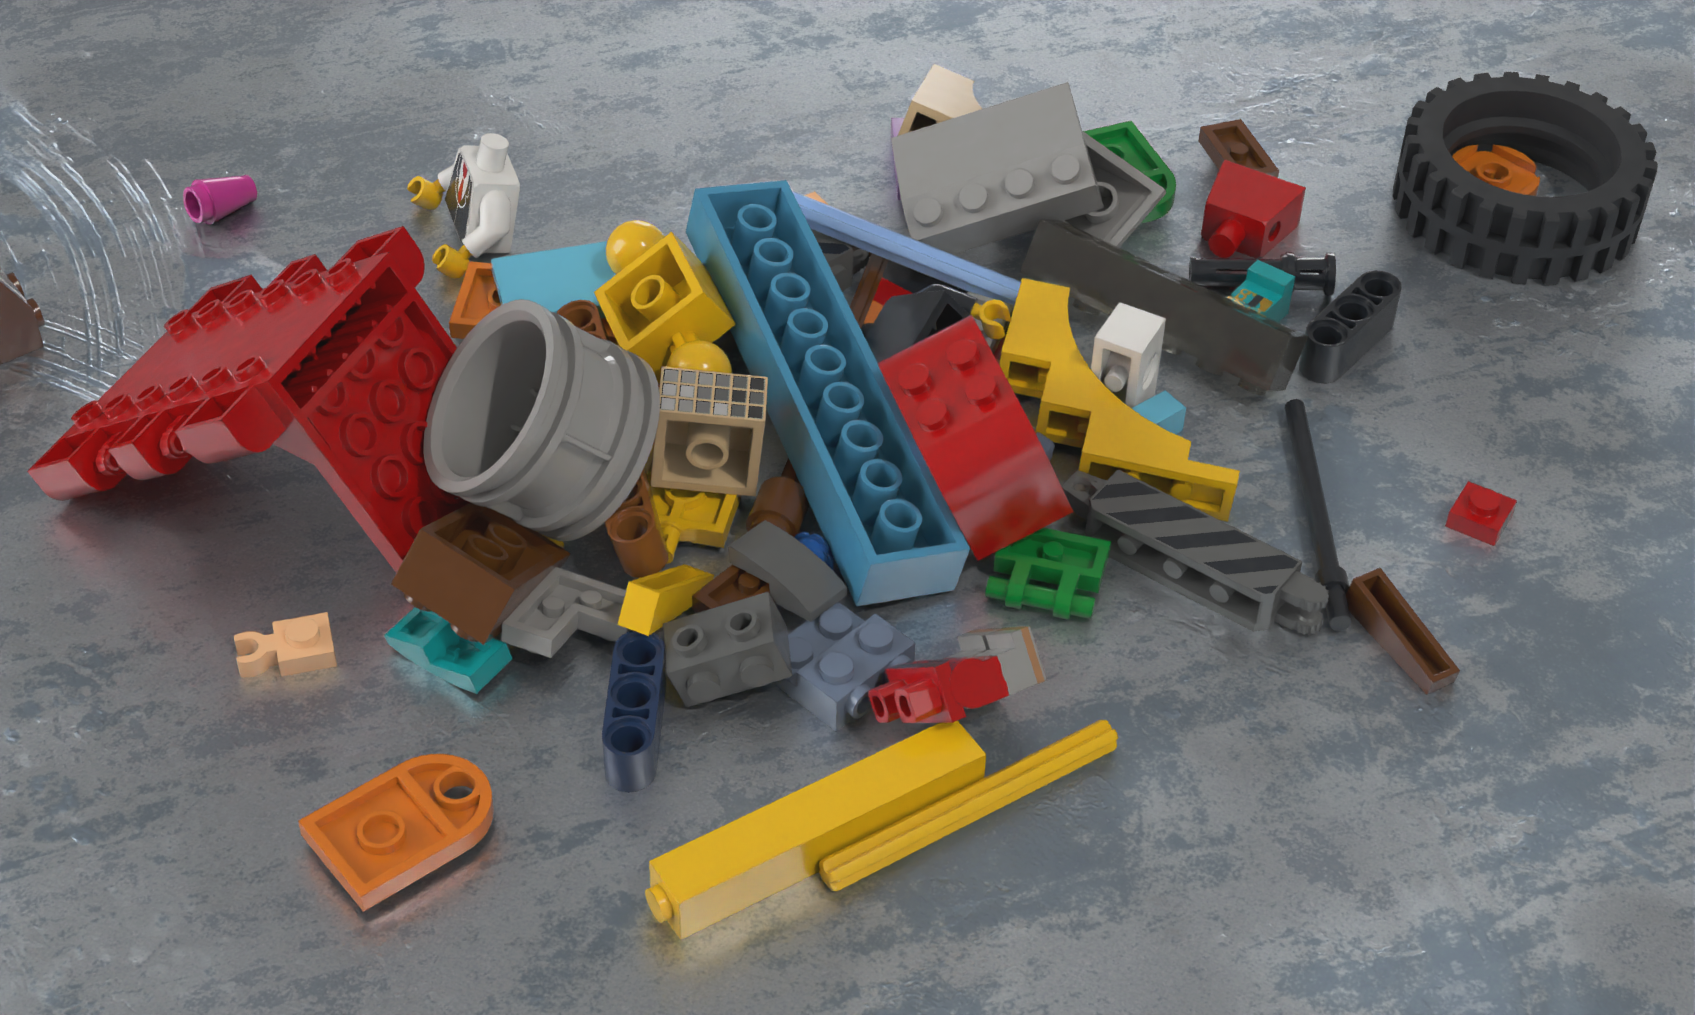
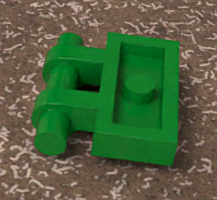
M1042 528L996 551L994 571L1009 574L1011 578L1008 580L989 576L985 597L1003 600L1006 607L1022 610L1023 605L1050 610L1053 611V617L1069 620L1071 615L1092 619L1096 598L1079 595L1076 592L1077 589L1099 593L1109 558L1111 541ZM1033 579L1056 584L1059 587L1058 590L1029 584V581Z

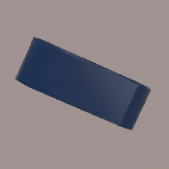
M633 630L629 631L616 640L613 649L602 728L605 779L611 787L627 793L638 792L647 788L654 781L657 771L666 694L664 642L655 633L646 636Z

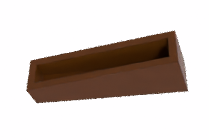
M1377 568L1354 578L1346 593L1349 612L1421 690L1428 695L1454 683L1460 672L1459 668L1383 570Z

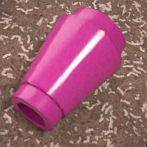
M249 175L196 179L192 182L191 186L186 187L183 191V202L189 217L195 223L205 222L208 225L217 222L257 199L256 185Z

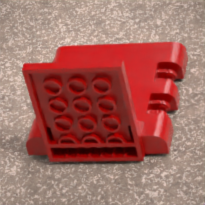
M401 226L357 240L329 270L325 268L317 255L313 254L292 261L264 289L261 288L252 274L211 287L190 309L180 311L164 324L167 332L98 401L94 400L87 403L73 414L71 420L74 425L27 472L46 495L55 500L65 501L112 489L127 474L137 480H150L178 472L193 456L203 463L214 464L263 452L273 444L315 465L397 573L421 528L470 503L460 496L448 493L436 486L431 480L425 465L424 432L428 424L426 420L438 382L457 347L415 289L422 280L425 270L421 250L405 227Z

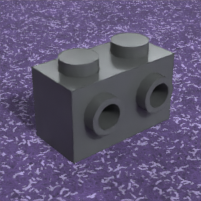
M769 592L663 623L666 674L686 707L710 702L717 698L764 686L768 683L793 676L787 626Z

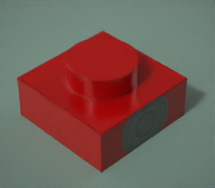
M1468 481L1450 509L1445 527L1495 546L1513 516L1517 500Z

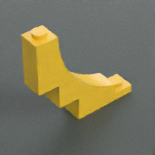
M1022 278L1011 316L1012 321L1009 323L999 365L1014 393L1041 398L1035 433L1039 432L1055 443L1083 448L1079 471L1108 480L1117 470H1120L1218 520L1228 522L1240 471L1188 460L1191 441L1169 432L1144 418L1107 389L1092 372L1073 338L1068 316L1070 287Z

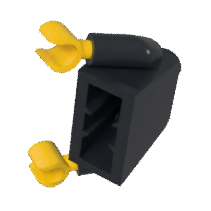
M933 284L914 294L891 297L886 301L874 323L865 324L861 331L878 363L970 315L981 321L984 333L991 339H1002L1005 336L1003 326L993 321L994 319H1003L1008 322L1012 320L1007 306L1001 300L993 299L980 305L977 303L978 298L945 285Z

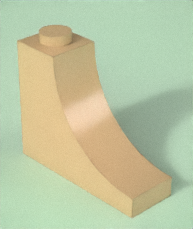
M933 64L911 100L898 136L983 109L973 93L974 81Z

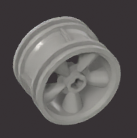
M520 299L505 303L486 315L468 333L454 352L438 382L426 420L428 424L424 432V459L427 472L434 484L440 489L460 496L462 499L475 505L486 506L511 517L518 524L537 531L546 537L557 541H571L581 538L597 529L613 515L627 498L645 467L656 436L660 413V394L655 373L651 366L638 355L626 351L611 341L599 339L574 326L565 317L549 311L536 302Z

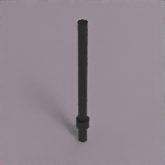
M1293 399L1288 401L1284 408L1318 572L1315 574V582H1321V585L1326 586L1325 589L1329 590L1326 610L1330 627L1333 630L1342 631L1349 628L1352 623L1346 593L1350 586L1346 571L1339 566L1305 405L1303 401Z

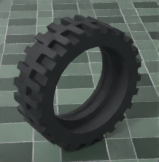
M1488 72L1475 74L1473 81L1465 82L1460 77L1449 81L1446 91L1439 87L1429 91L1425 102L1422 100L1418 101L1412 109L1411 117L1407 120L1393 185V199L1397 200L1395 210L1400 219L1408 218L1406 230L1412 237L1423 236L1426 239L1424 247L1434 255L1440 252L1450 256L1449 263L1460 269H1463L1465 265L1480 270L1479 276L1493 279L1494 274L1512 277L1511 283L1526 285L1527 279H1542L1544 285H1557L1561 277L1568 276L1574 282L1588 279L1591 269L1603 273L1612 268L1614 259L1623 260L1628 255L1631 244H1635L1658 168V163L1654 161L1657 153L1655 146L1652 142H1645L1647 131L1640 123L1631 125L1629 123L1631 114L1621 106L1613 109L1607 105V97L1598 92L1589 95L1579 91L1580 85L1570 81L1562 85L1550 82V76L1536 74L1535 79L1519 77L1518 72H1504L1503 77L1491 78ZM1471 145H1478L1477 152H1492L1493 145L1506 146L1525 154L1534 162L1552 167L1570 176L1588 192L1562 197H1540L1511 192L1475 177L1461 167L1452 156L1458 150Z

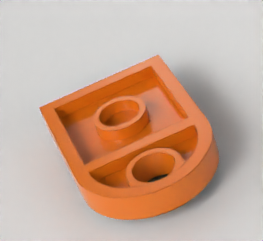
M427 754L398 764L298 820L301 836L364 912L473 848L488 832L493 820L494 807L490 783L483 771L475 764L454 755ZM458 786L468 787L473 790L471 794L461 799H450L444 796L449 789Z

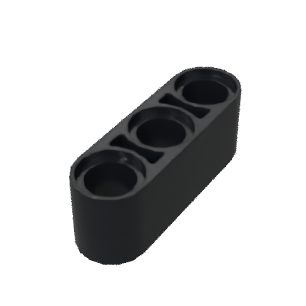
M1368 271L1358 277L1309 322L1306 327L1299 362V371L1305 378L1323 384L1335 382L1391 330L1402 289L1399 279L1385 271Z

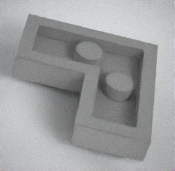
M555 567L502 623V641L549 658L554 656L577 629L600 636L605 640L616 642L620 636L632 631L617 625L626 590Z

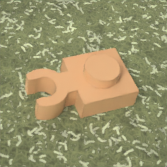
M328 612L272 622L273 634L263 635L256 631H246L234 636L240 677H255L267 671L269 667L279 665L281 677L337 667Z

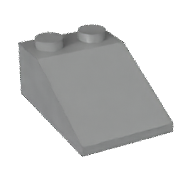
M1083 132L1104 208L1038 229L1080 251L1087 241L1097 244L1095 250L1090 249L1088 253L1089 256L1095 258L1102 250L1116 252L1165 196L1166 190ZM1105 257L1102 262L1106 264L1110 257Z

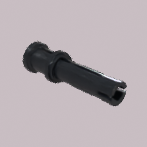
M1286 252L1280 255V259L1190 257L1189 287H1239L1246 280L1247 274L1217 273L1216 271L1247 272L1251 265L1260 260L1295 276L1292 294L1294 290H1323L1325 295H1333L1335 290V253H1326L1324 257H1296L1293 252ZM1300 273H1318L1319 275H1314V274H1300Z

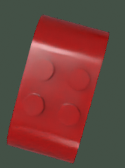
M972 315L877 363L935 482L977 561L1073 513L1072 507L1029 419Z

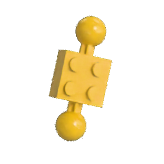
M631 220L617 226L610 234L606 244V259L611 270L616 275L594 291V294L619 346L643 358L654 371L658 384L660 383L662 367L732 373L727 355L713 342L735 326L736 323L705 265L673 232L664 236L655 225L643 220Z

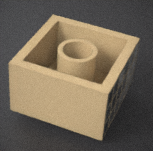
M662 367L659 387L660 413L654 441L651 487L756 497L766 419L768 377Z

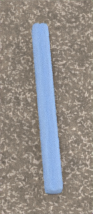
M792 191L812 230L968 292L1015 305L1021 281Z

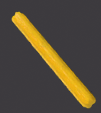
M1100 719L821 859L819 862L820 876L831 891H839L1114 751L1117 748L1116 740L1118 739V734L1107 720Z

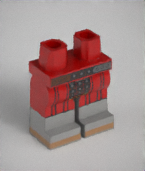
M1016 626L1003 627L1001 629H974L957 636L961 651L943 659L897 664L885 669L889 682L868 690V696L878 723H889L901 718L902 723H953L966 717L964 708H980L1046 681L1047 678L1031 627Z

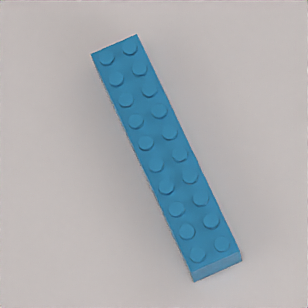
M787 180L695 188L685 232L697 258L705 265L736 323L730 331L752 376L768 377L766 410L797 478L803 486L804 493L855 605L862 606L955 590L970 547L912 436Z

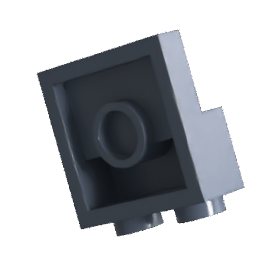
M837 602L812 622L807 620L788 634L793 676L772 683L837 732L852 719H859L869 712L872 705L868 696V690L889 682L885 669L897 664L915 661V642L876 613L864 621L840 602Z

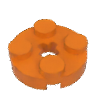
M1471 145L1458 150L1452 156L1466 171L1486 183L1515 193L1531 196L1537 195L1540 176L1537 178L1535 175L1536 165L1529 157L1515 149L1493 145L1492 152H1477L1478 145Z

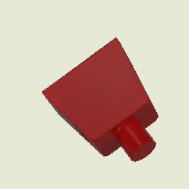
M1224 160L1205 204L1201 236L1205 241H1208L1210 250L1218 257L1229 258L1236 251L1253 258H1263L1299 225L1306 187Z

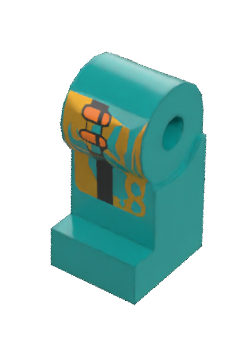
M1257 260L1248 268L1246 280L1231 296L1224 298L1217 308L1230 306L1238 310L1242 316L1241 330L1236 338L1230 340V342L1240 347L1250 321L1254 318L1259 321L1251 341L1254 346L1266 335L1269 326H1276L1289 313L1295 276L1260 260ZM1224 314L1219 322L1221 332L1228 333L1231 331L1234 325V317L1231 314Z

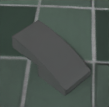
M766 520L728 545L729 562L769 583L770 595L774 603L810 622L847 596V586L823 560L796 538Z

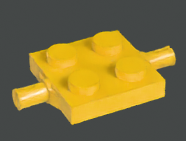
M654 445L645 464L650 487ZM651 487L668 549V561L666 564L673 561L675 550L680 541L724 548L742 495Z

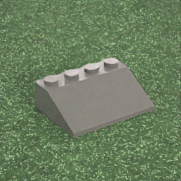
M1068 82L891 138L901 202L910 237L953 255L1104 208Z

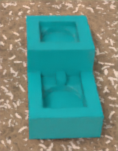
M416 607L384 635L391 647L416 665L448 683L475 694L512 660L505 642L493 638L483 645L479 641L472 642L466 640L451 629V623L436 613L423 611Z

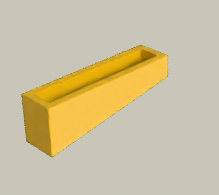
M683 564L629 581L617 625L646 636L651 635L663 627V623L673 620L692 607V595L713 580L714 574Z

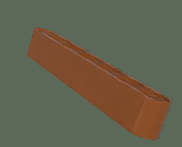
M589 300L571 301L557 311V314L568 319L574 326L599 339L610 341L599 311L593 302ZM644 467L627 498L613 515L605 521L608 535L626 574L635 578L658 573L665 567L668 561L667 545Z

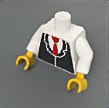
M487 133L482 135L479 146L464 145L458 148L454 164L438 173V179L433 183L421 176H416L407 186L408 191L416 194L411 199V202L427 210L436 209L442 201L443 192L446 191L444 200L462 247L457 251L449 245L443 244L433 254L432 261L438 265L436 269L449 278L456 279L462 277L467 270L469 258L472 256L478 258L483 253H510L520 182L507 153L509 142L499 134Z

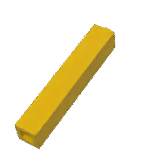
M959 721L938 723L650 860V888L645 890L649 908L660 923L667 920L679 939L682 940L820 871L819 862L821 859L984 778L987 754Z

